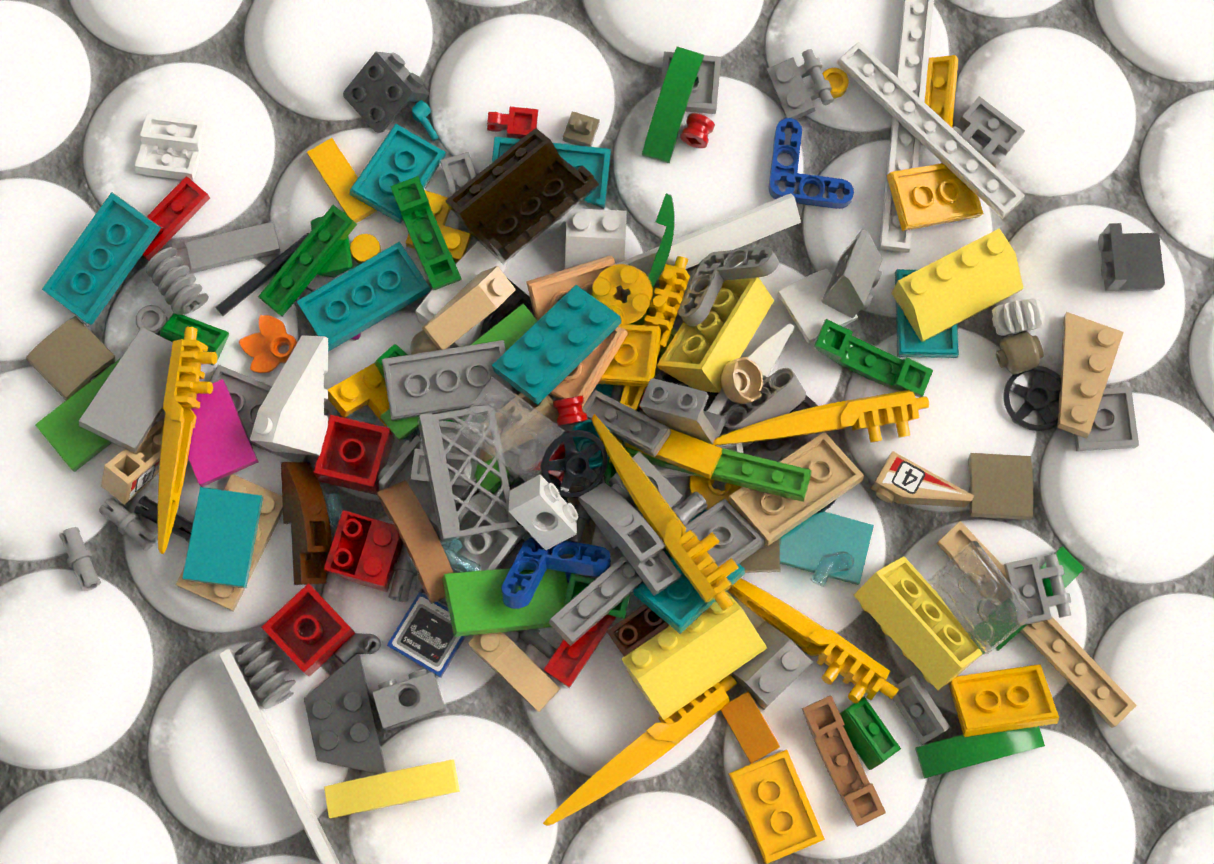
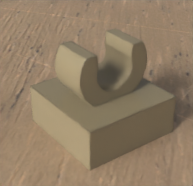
M572 111L563 135V141L574 145L592 147L600 119Z

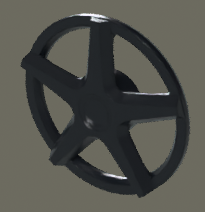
M1037 366L1034 369L1028 370L1035 371L1032 387L1027 388L1014 383V380L1025 372L1013 374L1006 382L1003 392L1004 405L1012 421L1023 428L1033 431H1045L1058 425V418L1054 420L1048 404L1059 400L1061 390L1049 391L1044 386V372L1055 377L1061 384L1060 375L1047 367ZM1010 391L1025 400L1016 413L1010 404ZM1036 410L1046 424L1034 425L1023 419Z
M583 430L565 431L547 448L542 463H540L542 477L548 483H552L548 471H564L560 490L557 489L560 496L567 498L579 497L593 490L600 483L607 469L608 456L603 442L596 435ZM573 437H586L595 443L579 452L576 449ZM564 442L565 458L549 461L554 450ZM601 450L603 463L598 475L589 467L588 459ZM584 477L593 482L584 490L569 492L574 478Z

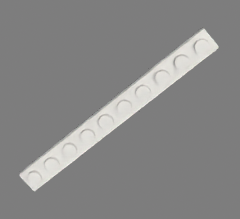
M904 0L896 76L922 101H925L934 0ZM893 116L887 175L894 171L917 168L919 165L921 142ZM886 176L879 249L909 253L912 229L905 231L901 229Z

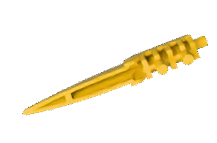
M677 256L674 266L665 264L664 271L659 277L660 286L655 288V297L649 307L650 314L646 315L644 320L645 326H659L661 329L658 355L661 347L666 348L690 279V275L685 269L688 259L682 256ZM625 386L620 403L637 411L646 387ZM616 437V439H617V440L621 443V445H622L623 441L620 440V439H618V438Z
M194 327L185 328L184 340L173 341L163 409L165 411L159 464L157 515L158 550L161 554H164L167 549L183 487L192 430L195 428L197 417L191 409H200V402L196 400L197 394H211L213 391L212 382L199 381V379H204L205 373L200 371L201 364H216L217 354L216 352H207L208 346L196 340L198 329Z
M906 390L825 404L746 426L717 437L712 445L774 440L839 430L849 426L852 427V431L868 429L870 443L882 441L880 426L893 423L896 424L898 438L910 436L908 421L918 419V410L929 408V400L926 396L915 398L913 391Z
M594 414L592 417L593 425L605 446L613 466L647 523L666 545L665 548L705 603L715 599L723 611L730 608L734 603L725 591L733 586L730 580L727 579V576L739 568L736 562L731 557L720 566L716 564V561L707 552L720 542L716 535L711 532L699 541L692 530L686 532V527L677 517L647 475L610 430Z
M742 578L728 589L732 595L758 616L802 647L801 650L810 656H818L817 664L820 666L823 663L828 665L829 667L821 677L825 683L831 685L839 674L845 677L842 680L844 683L852 682L855 686L848 694V698L853 703H859L865 692L868 694L866 698L872 700L878 691L891 700L898 692V688L886 681L890 670L833 630H827L789 604Z
M728 675L665 720L659 717L660 723L656 722L645 733L596 772L566 799L543 824L546 826L552 825L588 806L640 773L671 750L730 702L726 692L737 684L735 679Z

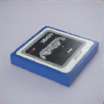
M419 592L387 646L428 671L434 672L435 675L441 678L466 636L454 637L448 608L438 602L430 604L428 597Z

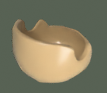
M741 357L730 361L724 367L721 374V386L725 395L733 402L739 404H747L759 399L762 396L760 391L763 386V376L758 365L748 359V357Z

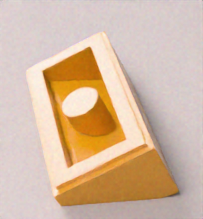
M749 691L730 701L720 709L750 764L780 747Z

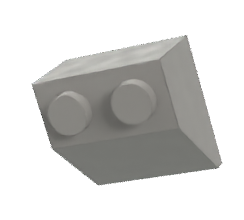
M862 229L842 253L822 299V303L851 318H854L860 310L865 311L868 308L873 297L869 293L871 287L874 288L882 275L879 267L883 258L868 231Z
M766 621L756 631L767 649L730 674L746 691H749L752 698L763 709L768 707L813 663L790 638Z

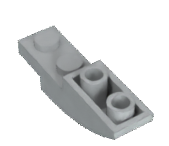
M603 482L578 498L613 549L619 547L653 596L680 579L681 574L663 551L666 545L636 509L613 488Z

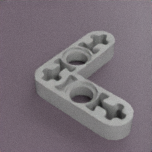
M769 247L710 253L701 261L680 304L678 314L688 326H697L707 318L724 280L768 276L779 265L777 256Z

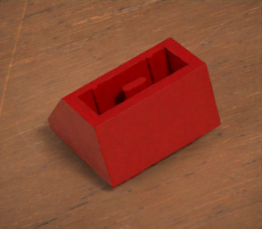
M343 510L324 571L359 585L388 592L394 574V563L398 561L403 544L395 525Z

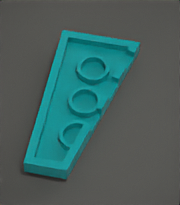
M495 137L492 163L521 139ZM553 143L557 152L576 170L584 166L599 183L596 190L583 201L605 209L611 149Z

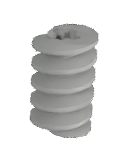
M165 248L151 258L145 271L149 277H152V282L155 286H158L161 295L165 296V301L168 305H171L174 314L183 315L193 312L203 306L208 301L209 296L207 293L199 294L203 288L200 284L193 285L196 277L194 275H187L190 269L187 265L181 266L184 260L181 256H175L177 253L176 248Z
M270 636L256 639L235 653V655H241L238 658V664L240 666L247 665L243 672L245 676H253L250 680V685L252 687H260L256 691V696L258 698H266L262 703L264 709L271 708L291 697L294 692H291L290 689L296 683L295 680H284L290 672L289 669L278 670V667L284 661L283 658L272 659V656L278 649L276 647L266 649L265 646L272 640Z

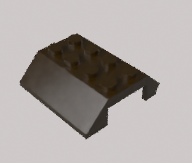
M535 128L451 195L445 202L474 238L504 265L595 191L599 183L584 166L576 170L557 152L552 141Z

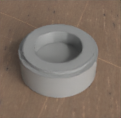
M155 305L143 307L136 315L138 329L144 328L156 335H160V330L168 321L164 311Z

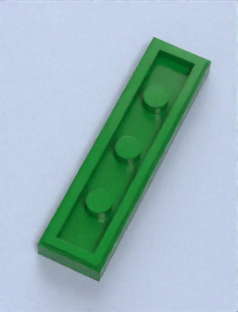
M332 205L258 298L283 317L357 226V223L336 206Z

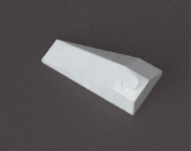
M477 241L456 263L462 280L434 291L432 289L416 309L418 322L425 325L480 272L498 266L504 273L508 261L503 265ZM486 318L451 345L457 348L470 346L482 335L480 331Z
M301 336L257 412L250 441L274 452L320 456L328 427V416L324 415V401L328 400V390L324 388V376L328 372V338L325 336Z

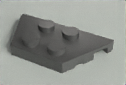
M355 655L304 698L316 759L319 762L375 774L387 773L361 656Z

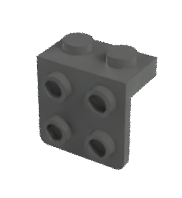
M376 51L343 92V96L349 104L378 133L385 131L408 101H424L430 94L423 87V80L416 74L410 73L404 66L406 64L405 61L394 52Z
M1109 223L1098 238V248L1102 258L1101 276L1104 280L1105 291L1162 289L1165 285L1159 235L1157 233H1122L1121 223Z

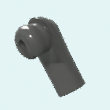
M355 633L333 654L342 664H345L354 654L376 653L381 647V641L374 634Z

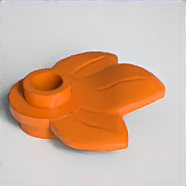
M260 315V332L240 339L239 344L247 355L254 358L250 367L251 371L268 373L273 371L280 363L287 362L297 341L293 336L287 334L282 321L273 316ZM281 346H289V350L286 353H279Z

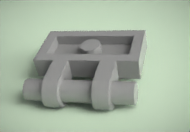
M812 49L802 53L805 63L797 67L792 57L767 68L787 118L796 120L815 112L812 101L817 98L821 99L823 105H828L834 101L831 95L832 87L829 81L825 80L821 71L822 64L820 59L815 57ZM811 75L814 86L807 89L802 78Z
M980 96L960 119V122L968 128L963 132L958 127H953L964 140L995 168L1001 160L992 153L997 149L1006 156L1025 132L1023 128ZM975 133L988 142L985 148L972 139Z
M1056 554L1044 556L1047 567L1044 569H1039L1037 557L1004 564L1018 626L1052 619L1049 609L1052 606L1057 607L1059 618L1071 616L1069 603L1072 601L1070 594L1065 591L1062 575L1065 574L1063 566L1058 563ZM1042 579H1050L1054 596L1046 597Z

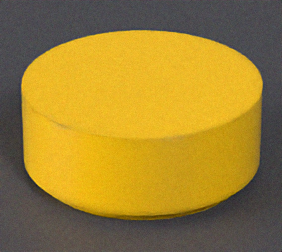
M829 68L822 73L825 80H828L832 87V97H841L846 92L849 84L847 74L839 68Z
M361 234L351 242L350 251L353 259L361 264L379 254L381 247L379 241L373 235Z

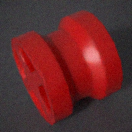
M691 113L687 117V127L682 130L680 138L689 146L700 149L706 148L709 142L708 134L713 132L715 124L704 115Z
M583 395L553 401L554 408L558 410L559 415L556 419L557 426L588 420L587 414L583 412L582 408L584 403Z

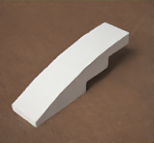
M788 324L767 339L748 357L762 371L763 381L771 374L795 326ZM723 389L720 390L707 412L718 415L722 414L730 400L725 395Z

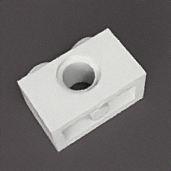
M541 474L509 491V513L545 550L577 534L578 513L571 503L567 504L560 496L555 485L548 483Z

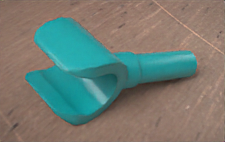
M420 100L412 108V117L424 126L434 142L439 137L426 118L432 111L423 100Z

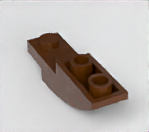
M281 462L283 524H291L294 585H307L308 583L310 585L327 584L326 571H324L326 563L325 553L330 551L332 536L325 499L310 462Z
M644 604L606 632L625 657L670 625Z

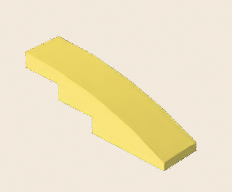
M454 760L421 765L324 786L329 819L460 792Z

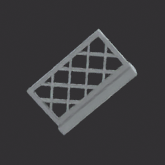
M493 404L433 415L432 413L419 415L417 421L441 543L458 538L516 528V519L509 513L510 487ZM487 413L489 427L484 434L468 425L474 415ZM469 416L465 422L459 419L461 417ZM451 419L462 427L453 440L441 433L439 421ZM464 429L480 439L471 453L455 443ZM490 431H491L492 441H491L489 438L486 437L487 434H488ZM443 441L449 444L446 450H444ZM483 441L493 447L495 451V457L490 465L474 455ZM452 447L467 456L459 470L447 464L446 455ZM470 459L486 469L477 483L461 473ZM496 461H497L498 471L495 470L494 468H492V466L494 465V463H495ZM449 471L455 474L452 481H450ZM488 472L500 478L502 487L496 495L480 486ZM458 477L474 487L465 501L455 496L452 491V485ZM476 490L492 499L483 514L467 504ZM502 491H503V496H504V501H505V502H503L502 500H500V499L498 498V497L500 496V494L502 493ZM455 502L461 505L458 512L456 511ZM495 502L506 509L508 522L497 524L486 517ZM464 508L480 518L474 528L460 530L458 516ZM482 521H485L489 524L487 526L479 527Z

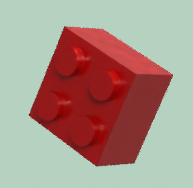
M330 414L321 453L318 456L313 472L318 481L377 495L380 481L378 475L387 465L394 441L391 429Z
M309 583L261 627L309 677L355 634L353 629Z

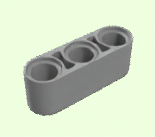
M779 369L765 379L760 391L762 396L759 399L747 404L736 403L723 415L726 420L724 427L727 432L730 433L764 420L788 414L800 405L806 397V391L792 369ZM753 442L742 443V446L749 445Z

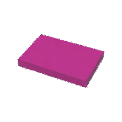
M223 379L212 383L213 391L211 394H197L196 400L200 402V409H191L197 417L195 428L192 430L188 458L201 487L259 462Z

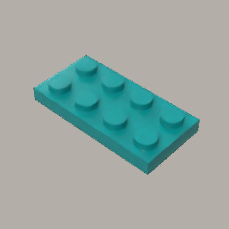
M111 192L42 290L83 321L92 325L158 234L161 227L118 195Z
M399 241L299 299L297 303L317 336L328 338L329 352L428 294L431 289Z
M575 285L492 364L493 371L538 405L622 323L621 317L582 288Z

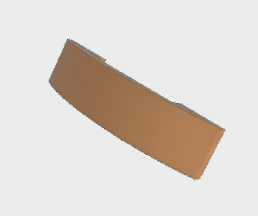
M404 480L377 492V496L389 520L393 521L418 572L417 577L430 604L446 598L442 577L444 574L453 573V570L440 540L407 481Z
M827 696L802 708L820 756L855 825L858 827L885 814L886 811L873 783L869 782L843 727L845 724L832 696Z

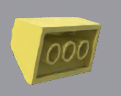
M999 228L898 280L891 294L902 308L904 315L920 341L924 342L1022 291L1023 283L1016 253Z
M759 277L724 280L707 318L697 326H688L683 321L657 363V367L694 389L719 393L722 389L721 374L724 367L730 361L741 357L774 302V299Z
M904 556L875 572L854 594L863 610L877 621L882 631L892 638L902 650L903 655L915 664L923 673L925 680L937 690L951 682L988 650Z
M727 591L725 593L734 603L727 610L723 611L715 601L681 634L671 626H668L622 658L631 679L663 720L767 649L743 609Z

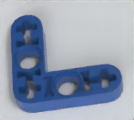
M792 118L781 120L776 127L768 186L771 197L778 199L791 193L795 197L797 204L835 209L847 207L854 195V188L850 182L839 178L797 173L802 126L797 120ZM786 128H790L791 133H793L789 145H784ZM782 153H787L792 156L793 163L789 166L781 165L777 157ZM780 181L785 182V192L779 191V186L777 185ZM795 183H800L797 194H793ZM807 184H814L818 187L819 194L813 197L807 196L803 191V187ZM825 186L829 187L827 190L828 194L826 198H823ZM837 189H843V199L837 198Z
M533 537L529 538L523 543L502 584L503 602L507 607L513 609L527 606L532 600L546 569L599 577L611 567L610 552L601 546L563 541L545 550ZM565 554L574 555V557L569 559L560 558L561 555ZM523 570H534L531 574H520Z

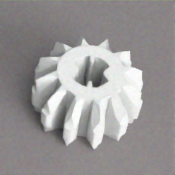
M1035 298L998 305L992 310L993 326L996 328V333L1001 336L1041 328L1045 324L1044 309L1041 307L1040 300Z

